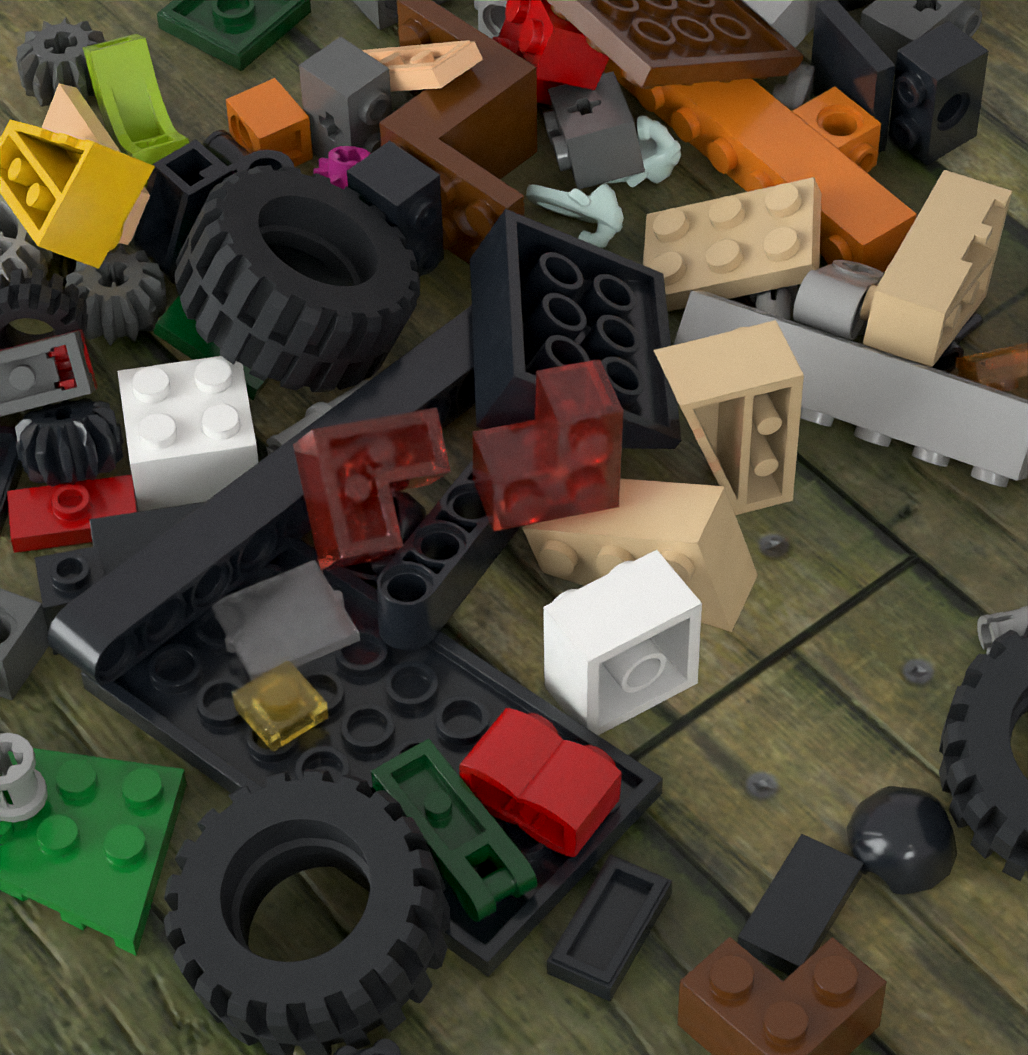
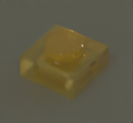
M289 660L284 661L233 692L235 709L273 752L328 718L327 702Z

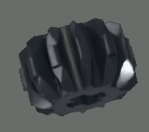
M85 397L78 401L64 400L58 404L44 405L41 410L28 412L23 417V420L15 426L17 436L15 445L18 459L21 460L24 471L32 482H46L47 485L54 487L61 483H71L74 485L81 480H94L97 474L112 471L116 467V463L124 457L122 450L124 439L121 425L117 423L115 412L111 410L109 403L100 400L92 401Z

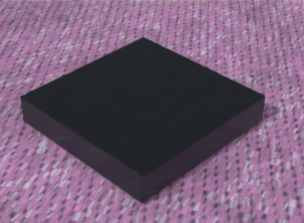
M837 0L819 2L815 8L809 89L817 97L836 86L881 123L878 153L885 151L895 64Z

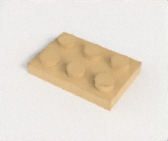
M812 177L647 214L643 265L664 274L667 310L673 311L686 308L691 291L709 292L731 299L802 284L807 273L810 270L819 269L821 191L815 178Z

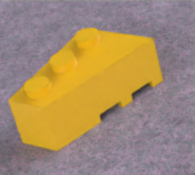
M10 119L0 137V194L38 247L99 269L107 253L118 245L123 233V224L155 166L94 141L81 140L60 132L58 134L41 127Z

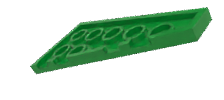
M33 748L36 760L34 769L43 776L47 784L48 797L43 808L31 818L14 823L0 821V891L21 901L32 899L59 912L62 921L83 931L87 926L113 938L116 947L137 956L187 786L185 770ZM8 751L12 764L18 765L13 752ZM8 790L3 791L8 804H13Z

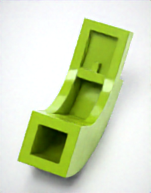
M133 34L82 47L106 131L121 153L153 165L155 162L189 143L187 137L176 131L169 118L158 87L145 37Z

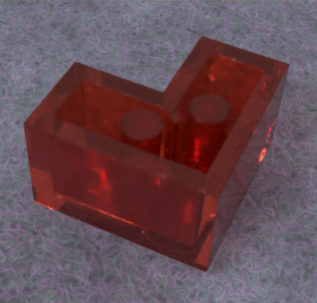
M600 359L536 371L535 420L473 431V481L493 531L619 507L623 409Z
M437 408L312 429L293 444L320 570L381 560L403 548L391 492L428 486L451 472Z

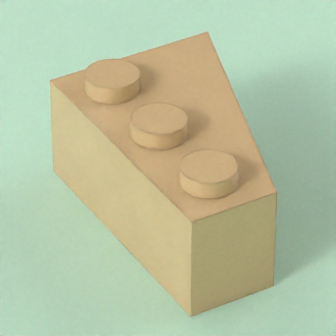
M948 170L942 172L893 260L888 265L878 286L872 284L865 295L860 312V319L868 322L863 345L929 367L935 365L986 298L1012 190Z
M774 320L750 327H740L733 331L654 350L679 406L719 486H725L735 515L793 501L804 374L777 321Z
M551 474L523 527V531L542 573L583 586L609 574L613 568L625 561H635L658 550L701 601V623L730 632L733 631L758 576L725 486Z

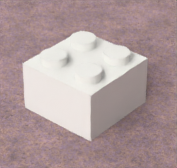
M216 356L117 371L130 467L139 512L206 502L259 463L243 364L236 361L233 365L224 357Z
M658 550L635 561H625L613 568L609 574L580 589L567 590L556 597L552 603L543 607L545 688L566 715L597 735L614 728L698 683L702 603Z

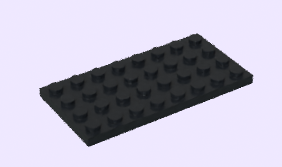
M301 539L288 547L118 679L108 684H100L83 671L81 672L84 689L230 793L245 785L248 786L251 792L267 786L266 776L286 771L292 781L303 780L305 770L316 769L329 770L334 783L338 784L341 777L346 774L364 779L368 782L374 794L376 790L372 786L371 770L428 738L459 775L460 763L505 708L515 709L526 714H539L553 724L563 740L572 741L583 746L593 745L605 751L613 759L616 767L622 772L620 800L576 857L558 853L532 838L517 824L492 816L530 863L538 883L535 889L519 898L510 894L496 903V911L475 922L465 912L456 892L440 873L446 887L443 893L450 907V928L441 934L448 949L487 977L494 972L662 794V777L439 631L436 637L426 646L415 650H401L385 643L379 635L377 590ZM489 859L473 867L481 878L497 870ZM335 867L370 892V883L367 878L356 872Z

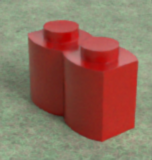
M505 708L459 765V776L492 816L517 824L528 835L546 847L570 857H576L620 800L622 772L616 767L613 759L596 746H583L572 741L563 740L553 724L536 713L526 714L515 709Z

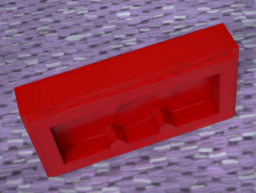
M132 474L78 481L74 485L63 483L54 487L48 485L7 491L10 537L14 553L91 543L92 535L89 519L137 512Z

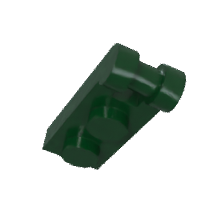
M429 738L371 770L373 788L376 791H386L400 803L406 817H413L425 838L439 872L456 892L463 909L472 920L478 922L496 911V903L510 894L519 898L537 887V878L528 860ZM489 859L497 870L481 878L473 867Z

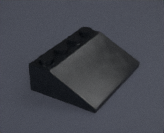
M505 209L470 258L477 427L487 430L495 436L508 438L532 448L675 449L682 441L678 403L654 352L656 349L671 346L664 274Z

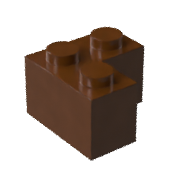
M729 937L680 980L677 1025L712 1055H849L880 1026L887 981L833 937L782 981L735 940Z

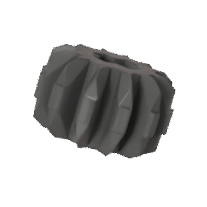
M67 17L64 18L61 24L51 25L43 21L42 31L25 32V42L17 47L18 55L16 56L21 85L25 88L26 95L36 97L41 107L50 105L60 83L76 87L86 102L88 96H95L82 47L106 42L103 32L92 30L88 21L71 25Z
M121 245L114 253L106 255L99 269L77 261L75 272L66 276L67 283L65 288L73 283L79 289L78 299L85 298L87 304L86 314H88L86 331L88 340L104 335L110 346L118 337L124 336L136 342L138 331H154L158 317H161L166 312L165 307L168 302L164 274L160 271L158 263L150 262L144 250L129 255L123 245Z

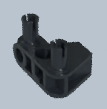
M218 130L210 134L203 142V145L196 139L153 164L155 168L149 177L146 188L150 197L134 235L136 250H144L147 258L152 263H158L160 270L166 275L167 279L176 285V260L213 188L217 184L222 183L225 178L245 169L248 171L257 166L271 165L274 171H278L284 166L294 168V163L289 156L280 151L259 150L250 153L225 130Z

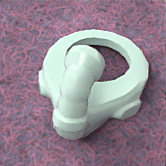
M639 116L637 119V137L645 172L606 183L627 182L630 187H635L646 178L656 184L660 183L671 175L674 166L678 164L681 157V145L677 140H674L667 127L663 126L660 122L652 120L648 116Z
M606 183L601 184L589 196L577 188H574L571 192H564L534 184L527 187L526 197L533 204L567 217L596 223L598 226L595 233L582 231L578 239L604 248L616 232H620L623 227L624 217L622 209L618 206L615 191Z

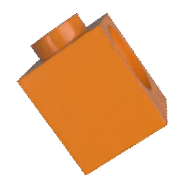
M276 78L226 99L229 132L232 138L248 152L253 153L259 150L280 151L289 156L294 163V167L313 159L309 116Z
M836 86L792 110L793 113L866 173L877 165L881 123Z

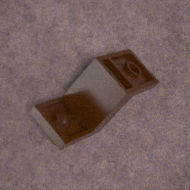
M397 0L400 47L470 40V42L475 41L483 58L482 61L442 88L409 90L416 97L379 122L381 146L391 141L440 174L444 250H449L470 265V258L505 209L525 217L524 195L500 179L538 152L536 67L432 0Z

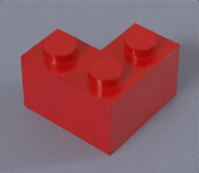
M507 0L505 9L506 19L498 37H493L492 39L536 67L537 103L551 105L548 89L564 84L595 90L609 57L590 47L586 42L587 37L571 22L555 15L550 8L551 4L547 0Z

